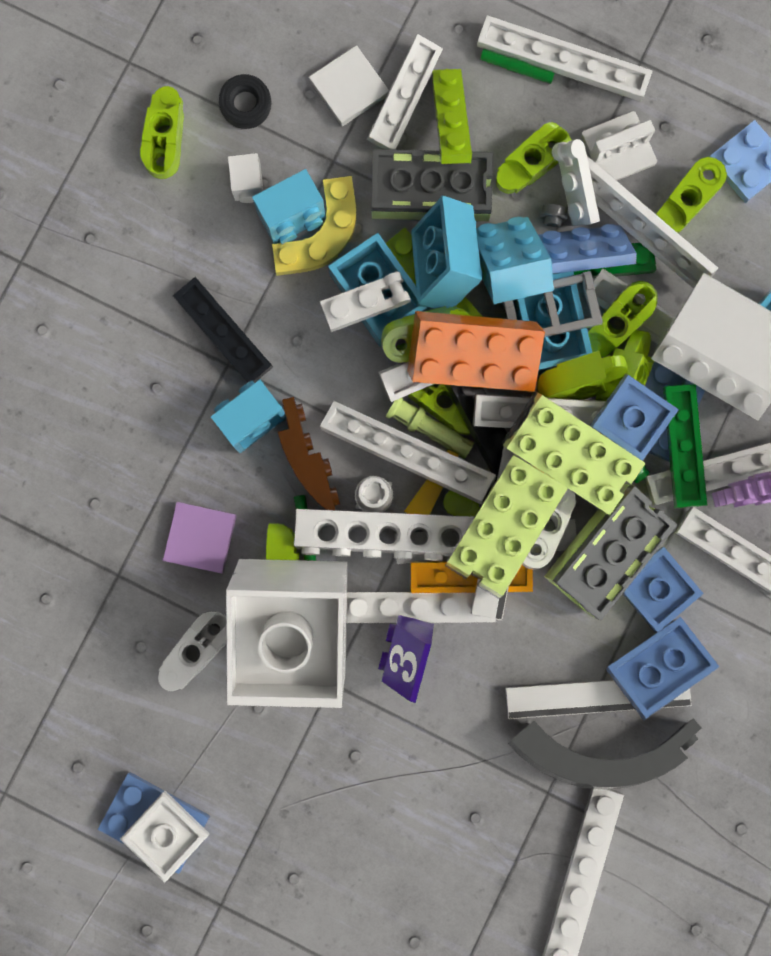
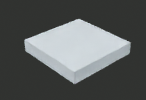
M357 45L309 76L310 83L342 127L385 99L389 93V89Z
M164 791L120 840L165 883L210 833Z

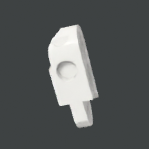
M567 489L550 517L554 522V530L552 532L542 530L534 544L539 547L540 554L534 556L529 552L522 564L525 568L539 570L553 558L577 502L575 500V492Z
M211 611L203 613L195 620L159 668L158 680L163 689L167 691L184 689L227 644V619L225 614ZM218 624L220 632L217 635H212L209 632L210 625ZM190 645H195L200 650V657L196 662L190 661L186 656V650Z

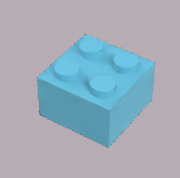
M306 169L252 197L257 214L273 244L281 243L283 245L286 242H292L296 239L297 234L306 229L307 231L317 229L323 224V220L326 219L323 199Z
M258 380L256 383L254 381L246 383L239 389L240 395L231 402L229 399L221 402L215 407V414L211 416L212 420L239 453H242L286 419L283 408L261 380Z

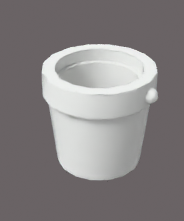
M369 476L362 479L355 490L356 509H361L363 512H385L393 501L392 482H387L379 476Z

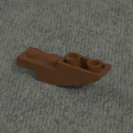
M294 397L283 399L282 402L289 429L279 431L278 435L287 460L299 481L314 500L325 510L336 511L335 506L340 505L336 487L330 488L327 477L333 476L329 458L323 459L321 452L309 455V451L314 450L310 433L303 432L301 422L306 421L302 403L296 404Z

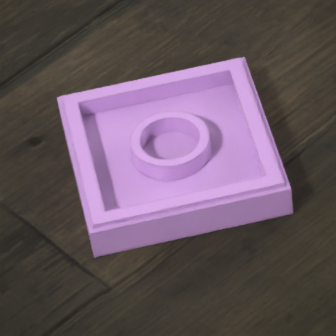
M177 502L163 561L223 574L237 515Z

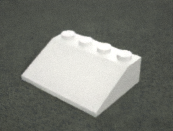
M703 273L655 348L651 359L752 418L759 420L771 404V311Z

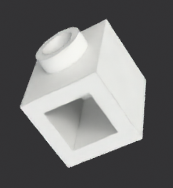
M258 153L229 156L231 191L235 201L240 200L242 203H253L252 197L264 191Z

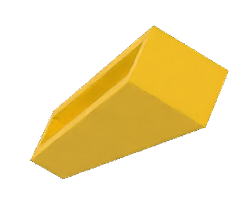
M450 450L447 451V453L451 455H454L456 457L459 456V454L455 452H452ZM426 480L404 510V513L430 515L443 487Z

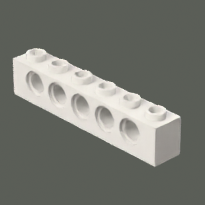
M296 509L294 546L296 549H302L301 554L320 555V550H331L332 556L349 557L351 556V551L363 552V557L381 558V553H394L395 559H412V554L424 555V560L442 561L443 556H451L457 545L453 547L445 546L441 541L442 534L447 531L454 532L458 536L459 543L474 517ZM324 526H331L336 531L335 537L330 541L319 539V531ZM360 527L366 531V538L362 542L355 543L349 539V533L353 528ZM384 529H393L397 533V539L392 544H385L379 538L380 533ZM416 530L424 531L428 536V541L421 546L413 544L410 539L412 532Z

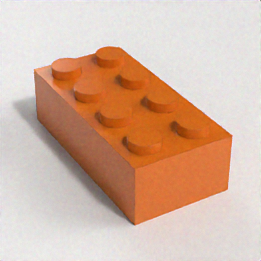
M415 311L407 371L412 382L535 392L545 331L534 321Z

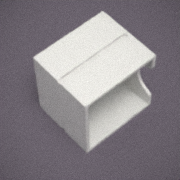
M239 559L234 575H232L226 589L227 705L342 708L346 671L347 561Z

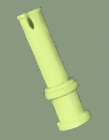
M403 397L393 402L385 416L388 419L394 418L403 423L410 432L417 430L445 448L459 454L463 459L467 457L474 445L473 441L464 438L457 432L426 415L423 407L417 408L403 400Z

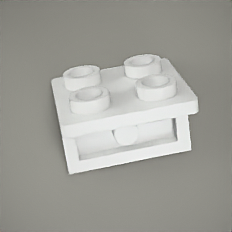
M635 111L582 132L581 136L591 159L616 181L653 167L657 163L656 156L649 143L655 128L651 120L640 123Z

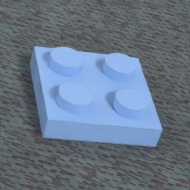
M755 120L710 156L721 161L725 166L727 172L726 182L745 203L771 183V138Z

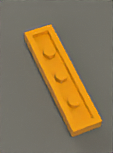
M410 561L411 593H475L478 579L471 574L465 579L446 567L447 561ZM521 565L509 585L508 592H533V570Z

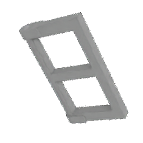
M590 271L553 280V286L556 289L582 283L591 318L560 325L552 291L543 293L551 327L543 328L545 331L544 337L602 325L603 321ZM513 300L502 302L506 319L517 320Z

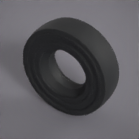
M249 74L236 75L227 80L222 86L219 93V107L223 117L231 125L240 129L255 128L262 124L270 113L272 105L271 95L267 86L259 78ZM241 92H250L256 97V105L250 111H239L234 106L235 97Z

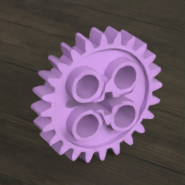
M771 471L749 476L746 480L728 484V489L712 493L715 507L733 504L735 508L754 503L755 506L770 503Z

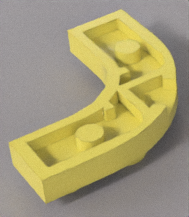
M352 176L323 180L327 207L326 220L322 228L315 235L304 240L286 242L283 245L281 243L272 244L277 276L322 268L334 261L348 242H350L355 230L357 216Z

